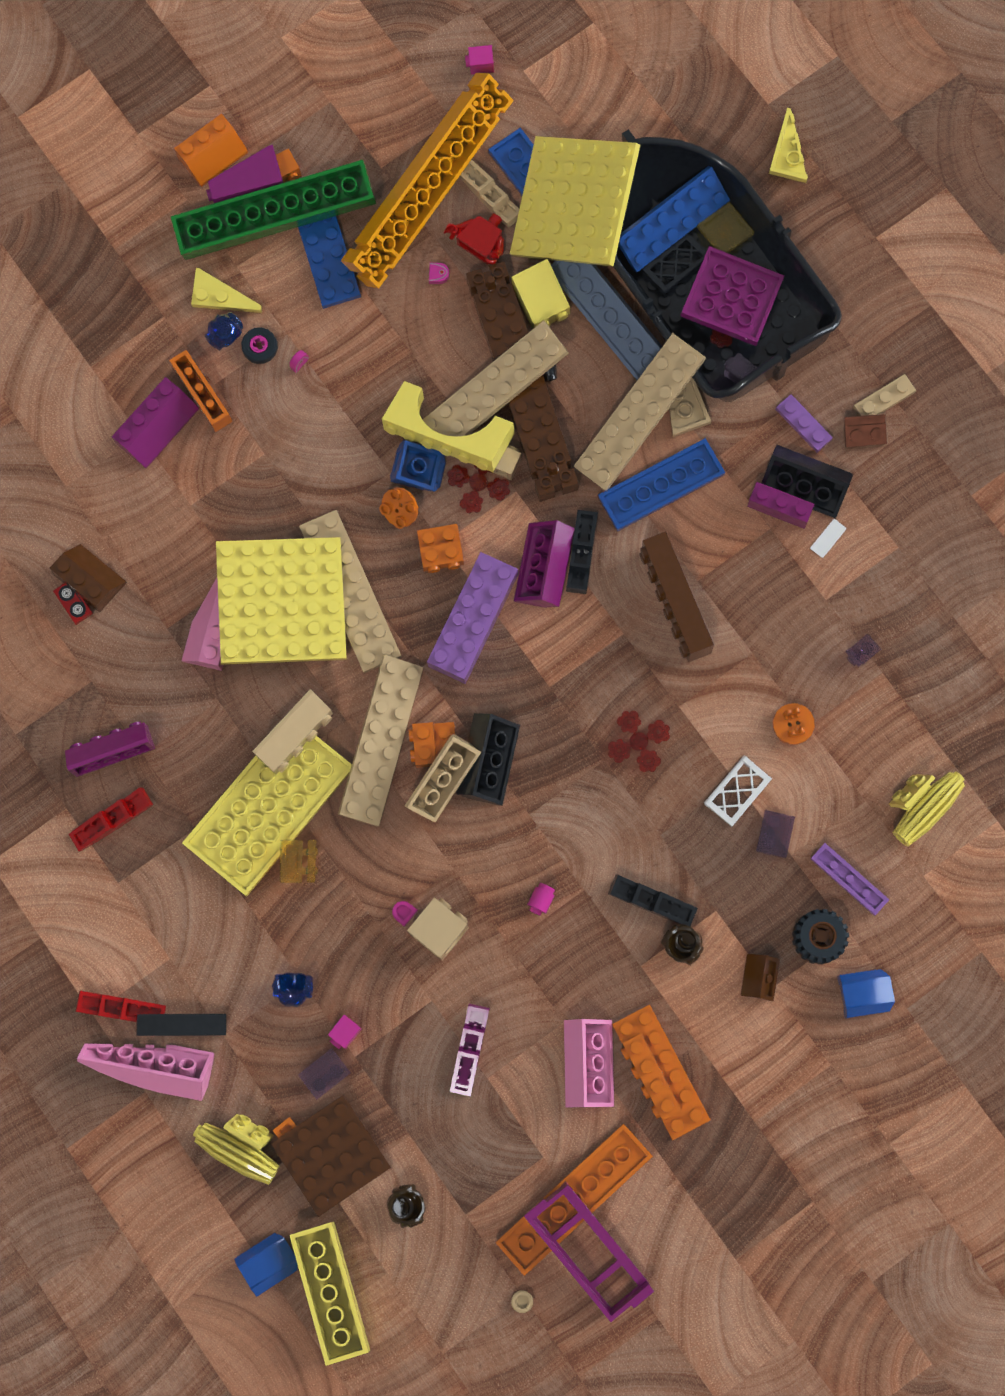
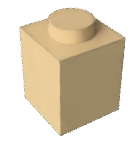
M508 446L493 473L512 480L522 459L519 450L513 446Z

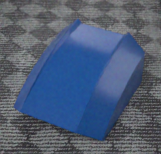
M404 440L397 448L390 480L400 485L435 492L441 486L446 465L445 457L440 451L427 449L422 445Z
M882 969L837 976L844 1005L845 1019L890 1012L895 1003L891 977Z
M276 1233L234 1259L238 1269L256 1297L298 1270L295 1254L286 1239Z

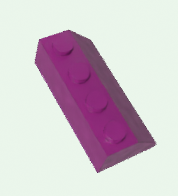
M165 377L111 437L121 449L144 468H147L197 413L199 407L179 387Z
M558 520L529 523L514 602L544 608L560 606L573 540V527Z
M138 721L130 724L127 729H115L109 732L110 735L104 737L95 736L89 739L90 742L85 744L76 743L71 745L70 749L65 750L68 771L79 777L154 750L155 746L148 726L144 722Z

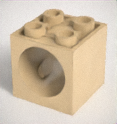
M434 897L407 931L443 961L469 927L466 924L468 922L467 918L458 911L454 914L450 911L451 905L442 898L438 901Z

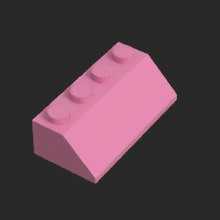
M564 1020L565 1106L614 1107L612 1020Z

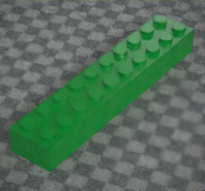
M359 160L170 217L180 253L185 260H189L375 205L376 201L366 165L363 160Z

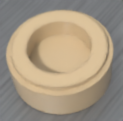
M525 1290L515 1292L511 1300L513 1309L519 1313L528 1312L533 1306L532 1295Z

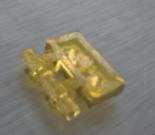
M303 840L280 841V883H302V874H307V882H315V874H318V867H316V855H318L316 840H308V848H303ZM302 855H308L307 867H302Z

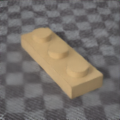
M904 374L856 403L853 408L858 416L881 414L913 395L916 389Z

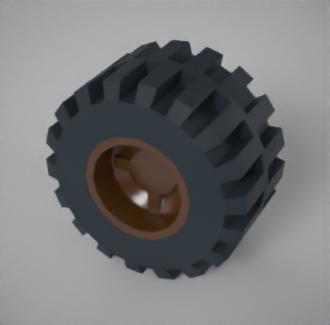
M816 909L802 916L795 924V930L792 932L794 937L792 942L797 948V954L800 953L802 959H807L812 964L829 963L839 958L849 943L847 941L849 932H846L848 927L846 924H843L842 917H837L835 912H829L828 909Z

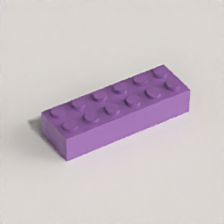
M480 552L427 660L429 668L466 684L519 575L517 568Z

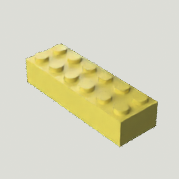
M334 1221L291 1234V1243L325 1365L327 1366L368 1353L370 1351L369 1343Z

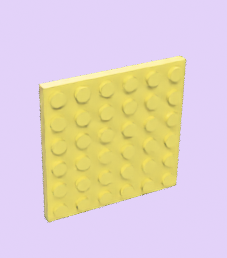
M535 136L510 255L614 266L640 145L632 142Z
M340 537L216 541L221 665L346 660Z

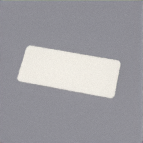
M833 519L810 549L823 558L845 532L846 527Z

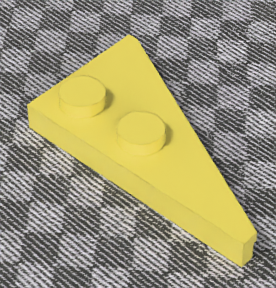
M787 108L769 174L806 183L808 176L805 172L804 158L801 154V145L795 128L794 115L791 108Z
M196 268L191 302L192 307L262 313V306L200 268Z

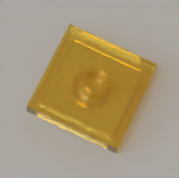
M730 202L697 225L699 231L713 248L729 253L754 235V231Z

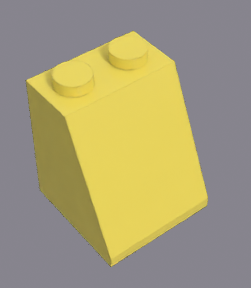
M548 259L511 277L518 303L532 329L543 320L550 326L555 321L561 322L565 320L570 314L569 303Z

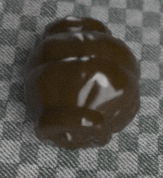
M688 925L672 926L670 930L666 931L661 940V944L665 946V950L670 957L678 963H686L689 966L698 960L704 950L700 934Z
M408 1184L394 1188L392 1195L387 1200V1209L391 1220L396 1224H400L401 1228H412L423 1223L425 1204L422 1194L416 1190L415 1185Z

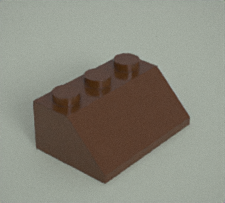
M81 544L64 552L50 567L55 577L65 583L99 613L127 583Z

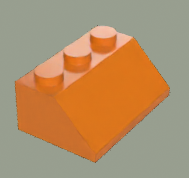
M222 113L174 148L180 162L201 187L248 153L247 148L235 129Z

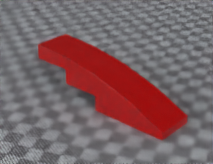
M139 787L126 798L119 799L104 811H99L69 833V836L78 851L81 852L143 813L153 803L144 788Z
M79 991L75 1012L136 1022L137 1014H165L166 1005Z

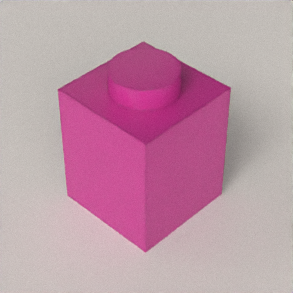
M492 45L468 47L469 55H465L466 68L470 67L471 75L475 73H493Z
M343 1015L328 1035L332 1038L329 1042L338 1049L341 1047L347 1049L362 1028L346 1015Z

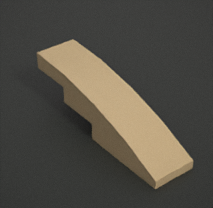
M471 160L459 177L492 213L500 216L502 222L508 228L517 222L519 208L495 184L494 179Z

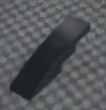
M577 511L566 592L587 594L598 512Z
M615 875L608 895L690 927L698 909L661 891H656L620 875Z
M137 1014L136 1036L226 1035V1014Z

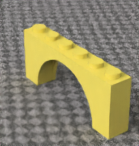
M404 381L382 418L384 430L391 435H399L407 441L422 444L427 449L432 448L440 451L445 456L458 458L463 463L476 465L481 470L494 472L515 434L514 423L495 416L486 427L467 436L454 437L440 434L428 427L420 416V409L424 400L423 389Z

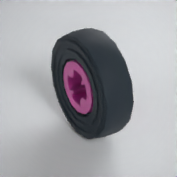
M262 327L249 330L243 336L241 342L244 356L250 362L256 364H265L271 361L278 349L274 334ZM261 342L262 349L258 350L257 347H254L257 346L256 343Z

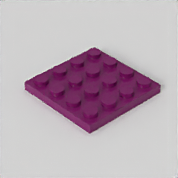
M709 246L680 316L756 346L784 275Z

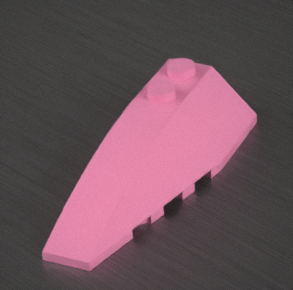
M216 578L192 621L182 662L222 671L218 581Z
M84 1044L77 1062L140 1088L202 1101L208 1088L214 1053L176 1045H166V1048H154V1045L136 1048L133 1047V1044H124L121 1047H113V1044Z

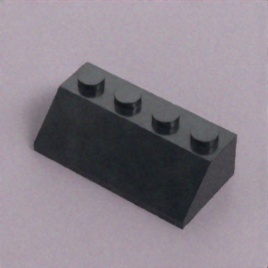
M776 445L761 483L815 504L813 507L814 511L836 519L853 473Z
M474 713L468 742L478 749L481 754L458 787L457 795L471 800L503 806L520 729L519 724L493 714Z

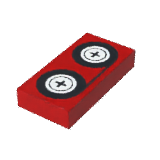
M65 583L53 590L76 625L93 614L84 599Z

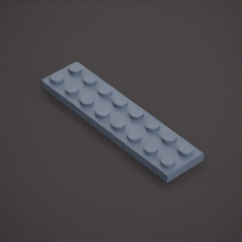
M554 261L551 267L561 288L635 379L638 380L660 351L662 345L596 265Z

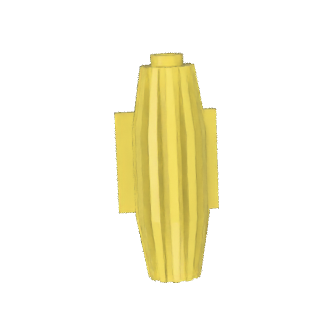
M948 772L932 785L930 784L935 779L933 775L914 774L906 781L907 785L902 790L900 789L892 796L893 800L889 803L891 807L906 810L892 832L897 840L908 847L926 834L952 807L965 787L963 782L965 779L958 772Z
M238 1114L224 1125V1129L208 1123H204L203 1126L198 1125L193 1134L196 1137L194 1142L214 1159L248 1178L267 1185L272 1182L280 1166L261 1150L274 1136L269 1133L270 1131L266 1127L257 1126L251 1122L249 1117Z

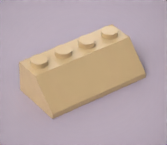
M310 689L252 752L275 774L284 772L289 766V760L293 756L296 758L303 751L304 748L302 746L307 741L311 742L317 736V730L321 726L325 727L331 721V715L333 714L331 709Z
M451 735L405 804V807L436 822L481 752L457 735Z

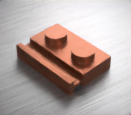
M886 414L843 417L845 447L887 444Z

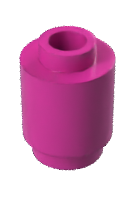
M539 883L527 903L530 907L529 911L539 916L542 913L546 914L555 896L553 895L555 889Z

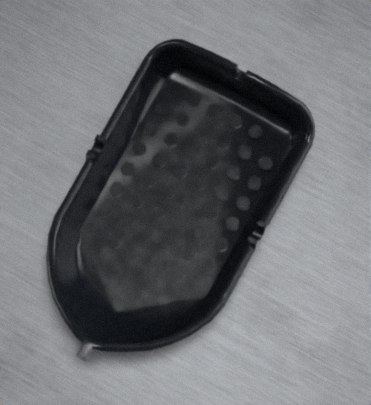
M629 129L623 132L622 141L637 143L640 145L621 233L698 173L710 166L715 171L730 201L692 229L689 234L706 251L709 246L784 275V278L758 343L754 346L680 316L701 266L665 295L643 273L642 269L638 272L633 271L619 245L613 267L666 341L674 333L706 357V360L692 377L706 395L712 398H719L724 402H733L771 377L778 381L784 377L787 367L822 345L830 333L840 325L842 314L836 300L790 239L791 229L783 227L782 217L780 215L776 218L747 178L733 165L709 150L683 140L662 137H641L635 139ZM686 241L679 249H691V246ZM672 252L663 261H675L676 252ZM678 252L677 262H690V253ZM692 253V263H695L701 256ZM657 264L651 271L660 274L661 264ZM663 265L662 274L674 275L675 265ZM677 266L676 275H680L689 266ZM662 278L661 281L666 286L674 279Z

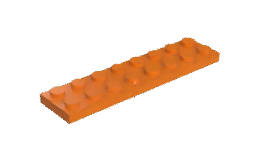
M622 1124L543 1199L549 1197L566 1181L593 1213L653 1156L633 1133ZM562 1195L538 1215L537 1218L552 1235L578 1212L568 1199ZM524 1216L495 1242L524 1276L552 1251ZM582 1218L556 1241L560 1244L584 1219Z

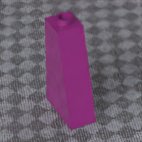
M273 144L209 180L210 189L206 190L209 202L218 203L282 184L283 180Z

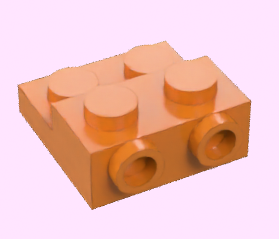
M457 524L417 530L424 572L436 573L443 568L454 570L460 568V565H464Z
M433 722L412 724V729H409V741L414 742V750H410L411 762H415L416 768L430 767L449 737L455 734V723L433 724Z

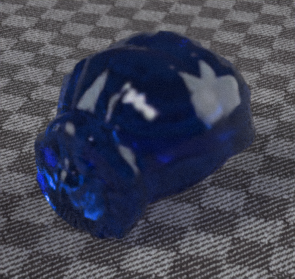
M232 312L217 314L214 320L208 323V332L204 337L212 347L220 351L223 347L230 346L241 335L244 327L238 316Z
M284 973L274 976L272 983L273 997L278 998L284 1006L298 1007L306 999L312 998L314 987L311 975Z

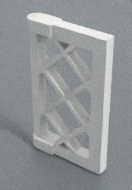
M743 755L712 794L704 801V804L732 827L772 778L748 759L747 756ZM743 764L749 768L750 774L737 775V771ZM750 776L751 789H739L738 777ZM753 776H759L763 779L757 788L753 786ZM731 778H735L736 790L724 791V787ZM751 791L752 794L746 802L740 804L739 792ZM737 792L738 804L725 805L724 793ZM722 793L723 806H717L712 801L718 794ZM738 807V811L732 818L726 814V808Z

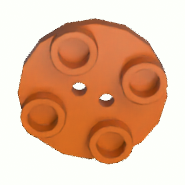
M396 487L384 494L379 509L389 523L398 529H402L416 521L419 506L411 492L404 488Z
M798 703L782 706L776 712L773 719V730L782 743L798 745L807 741L815 728L812 713L805 706Z

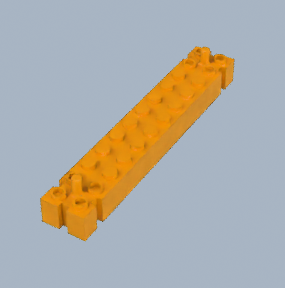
M475 73L467 85L470 90L468 92L463 91L354 241L357 244L356 248H349L341 259V262L350 271L359 272L357 277L367 287L378 289L388 277L385 273L386 270H393L499 122L500 118L497 115L505 113L514 101L505 90L497 89L499 84L489 73Z

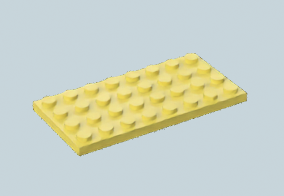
M317 736L311 742L307 741L302 746L304 748L303 751L296 758L293 756L289 760V766L282 773L278 772L275 774L255 756L182 842V844L246 897L350 773L352 764Z

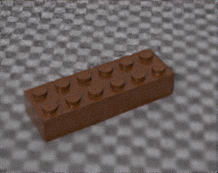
M666 531L643 540L639 555L643 565L647 564L649 571L647 574L650 582H655L657 599L659 602L663 601L665 618L667 621L671 620V631L675 640L679 639V650L682 657L687 658L689 663L711 654L714 643Z

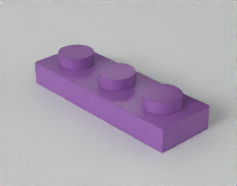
M792 394L776 407L775 410L816 453L833 439Z

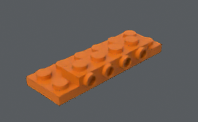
M650 1004L613 1023L612 1026L623 1045V1048L620 1050L626 1061L631 1060L634 1067L630 1069L635 1079L638 1080L640 1078L644 1085L641 1087V1090L646 1100L651 1099L654 1104L651 1109L656 1119L661 1118L671 1139L675 1140L709 1122L710 1118Z

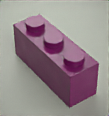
M756 482L747 507L805 529L815 504Z

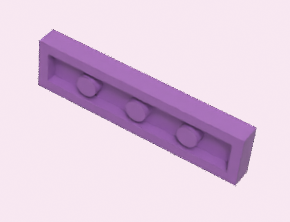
M826 843L810 859L872 915L875 916L889 901L883 893Z

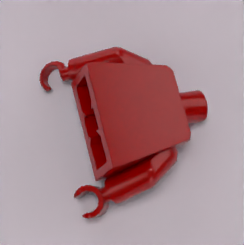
M495 213L488 220L477 216L475 219H469L457 225L448 224L444 230V234H451L449 239L453 240L457 236L456 240L459 247L487 265L496 264L497 260L504 253L502 230L498 228L502 219Z

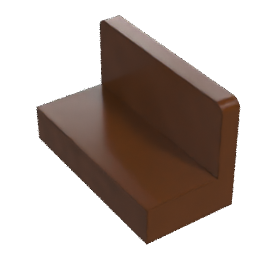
M747 954L741 996L774 1001L780 959L767 955Z

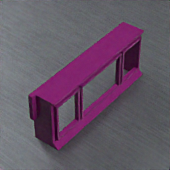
M566 1181L549 1197L542 1199L524 1215L530 1225L610 1322L630 1306L633 1308L637 1307L654 1292L647 1279ZM564 1195L578 1213L551 1235L537 1216ZM582 1218L617 1259L591 1282L556 1241ZM623 1266L637 1286L613 1307H610L595 1288L619 1267Z

